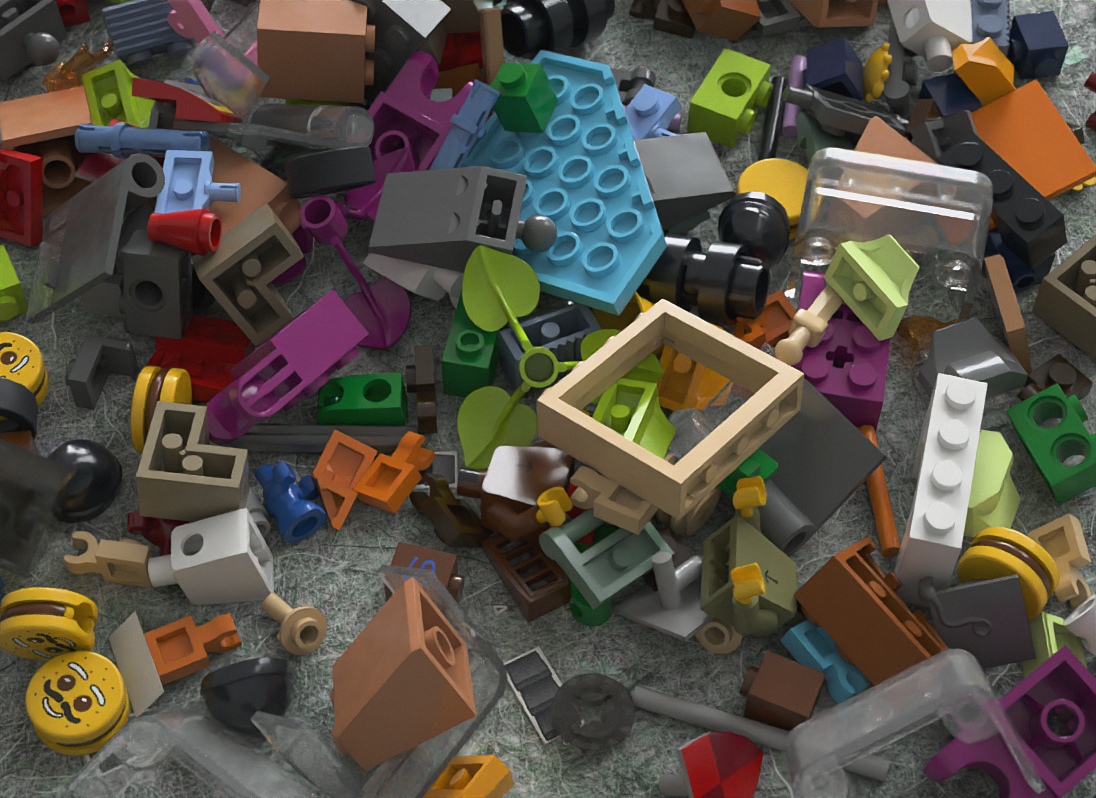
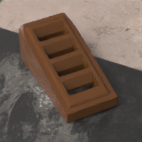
M498 533L480 542V548L528 623L570 602L572 598L571 582L556 561L550 559L544 553L539 543L523 539L521 540V545L502 554L499 549L512 543L502 534ZM529 553V558L513 566L510 565L509 561ZM535 566L539 569L523 578L518 575ZM543 579L547 581V584L532 591L528 588Z

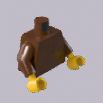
M585 408L581 410L582 413L591 417ZM545 440L539 444L525 447L500 446L495 448L488 471L461 467L457 480V495L481 499V524L485 528L499 532L512 542H519L525 539L539 543L540 534L553 526L560 528L565 521L566 511H570L573 507L565 491L571 484L570 478L574 475L575 458Z

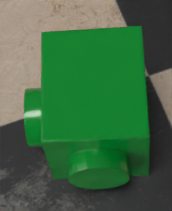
M502 63L490 87L501 92L493 109L504 131L543 133L558 103V99L542 64Z

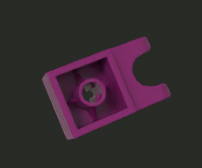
M425 51L414 52L385 93L381 91L343 148L367 146L370 148L372 161H375L388 153L408 147L413 156L415 171L429 170L453 124L449 121L453 114L458 115L474 82L467 83L456 96L447 101H432L430 96L439 78L437 63L434 57Z
M804 270L797 312L799 309L808 310L824 290L825 279L823 277L825 273ZM841 304L827 322L828 327L821 342L813 348L806 346L802 350L803 357L801 361L791 367L803 372L804 379L809 381L856 428L863 425H871L876 432L884 402L890 338L878 341L850 307L846 304Z
M333 289L297 315L229 370L235 380L203 405L207 407L209 440L221 446L228 445L281 408L288 411L305 396H310L329 380L328 376L335 370H340L360 354L355 345L369 333Z
M1064 645L926 761L922 771L929 780L941 783L958 770L975 767L986 771L993 777L998 785L1000 798H1062L1096 768V678L1071 650ZM1055 716L1060 719L1063 725L1058 729L1059 735L1058 733L1055 735L1050 731L1047 726V719L1050 720Z

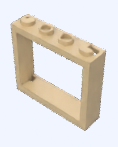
M662 298L648 311L640 313L634 322L618 335L610 337L603 347L587 360L579 362L557 384L545 389L537 399V436L680 520L801 410L804 373ZM661 344L671 347L755 393L675 465L670 464L581 412V410Z

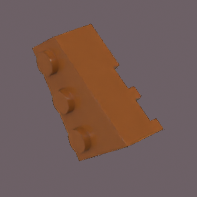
M867 536L835 554L793 596L800 602L801 610L805 617L812 624L822 627L834 640L839 655L850 665L857 666L869 679L874 694L883 703L893 706L900 713L958 661L922 610H916L912 613L897 593V590L903 586L902 582L895 572H890L885 576L870 555L877 547L870 537Z

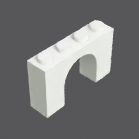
M938 373L918 438L912 478H917L918 481L894 571L903 584L897 590V593L904 602L930 608L929 602L920 598L918 591L919 581L924 577L932 576L933 586L936 591L947 589L962 548L988 383Z

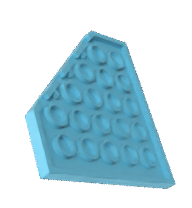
M540 50L531 64H542L558 99V103L544 132L504 131L494 111L482 127L485 130L482 138L477 137L462 167L485 166L527 175L519 220L526 221L535 215L546 216L556 225L557 239L549 250L534 252L525 247L521 239L515 238L512 255L520 258L532 267L538 277L540 291L619 316L667 247L666 239L609 65Z

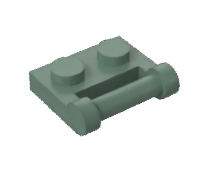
M593 507L560 528L557 526L549 528L540 534L539 543L544 553L550 559L556 560L592 609L595 610L653 571L651 561L653 555L659 552H668L671 556L674 554L650 521L639 535L620 528L591 548L580 553L573 543L606 522L593 516Z

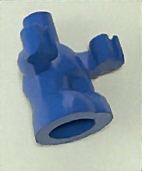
M283 461L278 462L273 468L270 464H265L256 470L254 476L263 488L265 509L269 516L277 520L279 534L285 542L289 544L300 542L323 526L327 520V514L319 505L308 501L320 496L313 477L307 475L299 481L298 486L295 485L296 474L290 465Z

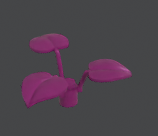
M408 147L393 151L373 161L376 183L345 191L344 199L350 208L346 207L343 202L335 204L331 198L325 195H317L308 199L300 211L302 223L292 233L303 255L313 251V237L322 245H333L358 283L361 291L349 295L343 302L369 333L357 344L360 347L379 350L393 347L405 334L410 323L412 309L410 297L406 289L385 277L379 279L370 287L368 286L341 242L345 238L348 229V223L344 216L362 220L368 214L375 222L386 174L415 171L413 156ZM305 255L301 260L272 280L271 283L273 285H281L298 278L305 270Z

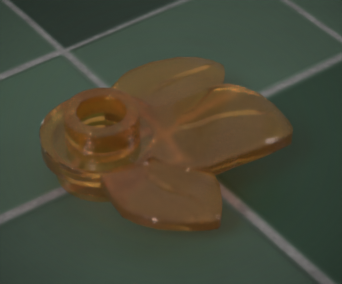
M109 38L105 46L93 54L90 52V47L84 43L68 61L60 62L44 77L42 85L47 89L46 93L81 86V75L94 70L97 65L104 62L110 56L113 50V41Z

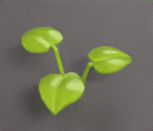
M483 245L474 249L464 270L462 298L466 313L475 325L489 332L499 330L509 321L525 352L521 355L518 364L523 382L511 398L500 387L486 386L474 390L462 402L457 417V429L465 466L474 469H488L497 447L530 446L537 433V414L530 406L518 403L519 400L529 391L531 386L536 388L546 387L555 381L558 372L573 370L581 362H558L555 355L548 349L532 346L516 317L526 316L536 307L540 295L538 277L532 267L520 258ZM600 329L586 335L580 346L582 361L587 360L603 347L610 337L618 335L621 330ZM652 352L621 378L655 383L663 377L664 369ZM602 394L592 401L594 405H598Z

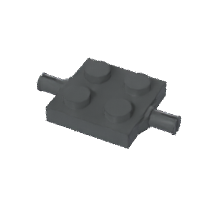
M788 84L783 92L782 101L784 103L804 107L807 111H810V116L817 119L821 123L820 128L828 133L844 136L846 131L859 134L861 138L869 120L874 116H878L900 135L907 137L906 128L909 120L903 119L897 114L892 115L882 106L807 84L805 89Z

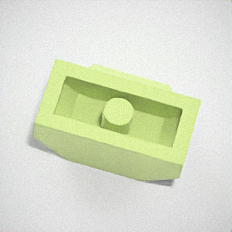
M887 234L881 238L864 243L854 241L841 243L823 278L878 341L893 337L907 308L909 291L919 270V265L891 235Z
M981 430L963 536L975 537L981 530L989 527L1011 529L1021 498L1010 476L1013 453L1000 432Z

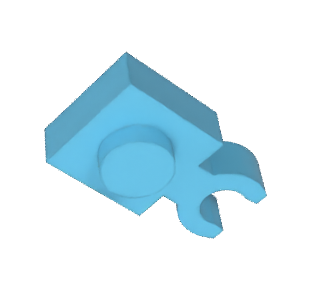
M809 620L791 628L780 640L797 663L826 674L825 680L827 681L828 691L832 698L840 705L845 704L854 694L860 695L871 684L857 666L850 665L839 655L835 646L836 643L822 627L812 624Z

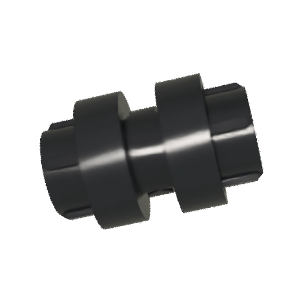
M507 0L506 5H503V10H501L503 47L515 57L528 58L532 61L540 50L562 54L569 47H578L602 35L607 20L613 16L615 0Z
M667 233L665 235L667 247L636 290L640 297L654 304L663 298L689 313L692 307H698L700 319L711 324L732 327L737 322V317L754 320L761 315L769 291L770 269L769 265L762 262L761 259L750 257L746 245L715 241L708 252L704 253L702 252L701 242L697 237Z

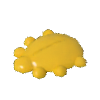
M884 43L881 48L876 49L864 65L863 100H866V102L871 103L873 98H879L884 89V82L889 76L887 67L892 60V56L888 53L890 43Z

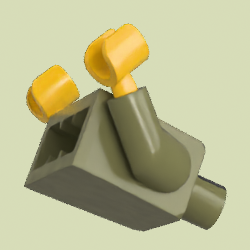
M761 476L737 481V491L733 496V505L736 508L735 516L703 541L700 609L734 626L736 632L740 635L766 638L783 624L793 628L808 619L801 610L800 602L793 596L797 591V567L794 561L769 541L760 531V511L756 507L765 506L767 498L764 481Z

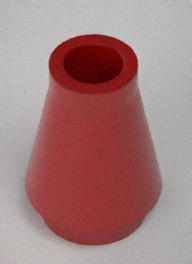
M208 208L163 214L152 213L148 219L147 235L150 241L162 242L203 256L208 251L216 252L222 239V220L219 214L211 213Z

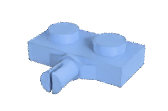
M645 84L624 109L634 140L677 135L667 131L669 123L682 108L678 98Z
M166 150L163 165L165 185L162 192L157 195L154 213L163 214L202 208L209 209L212 201L239 203L241 186L240 183H213L212 176L215 162L212 151Z

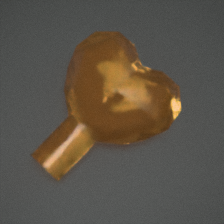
M912 315L902 319L896 331L904 340L910 343V349L917 357L928 359L931 333L933 331L971 318L964 317L942 322L933 317Z

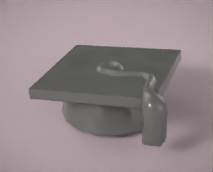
M1017 574L991 580L971 579L958 584L956 587L938 591L933 586L932 576L920 579L919 596L929 602L936 632L958 661L955 665H976L987 669L1036 659Z

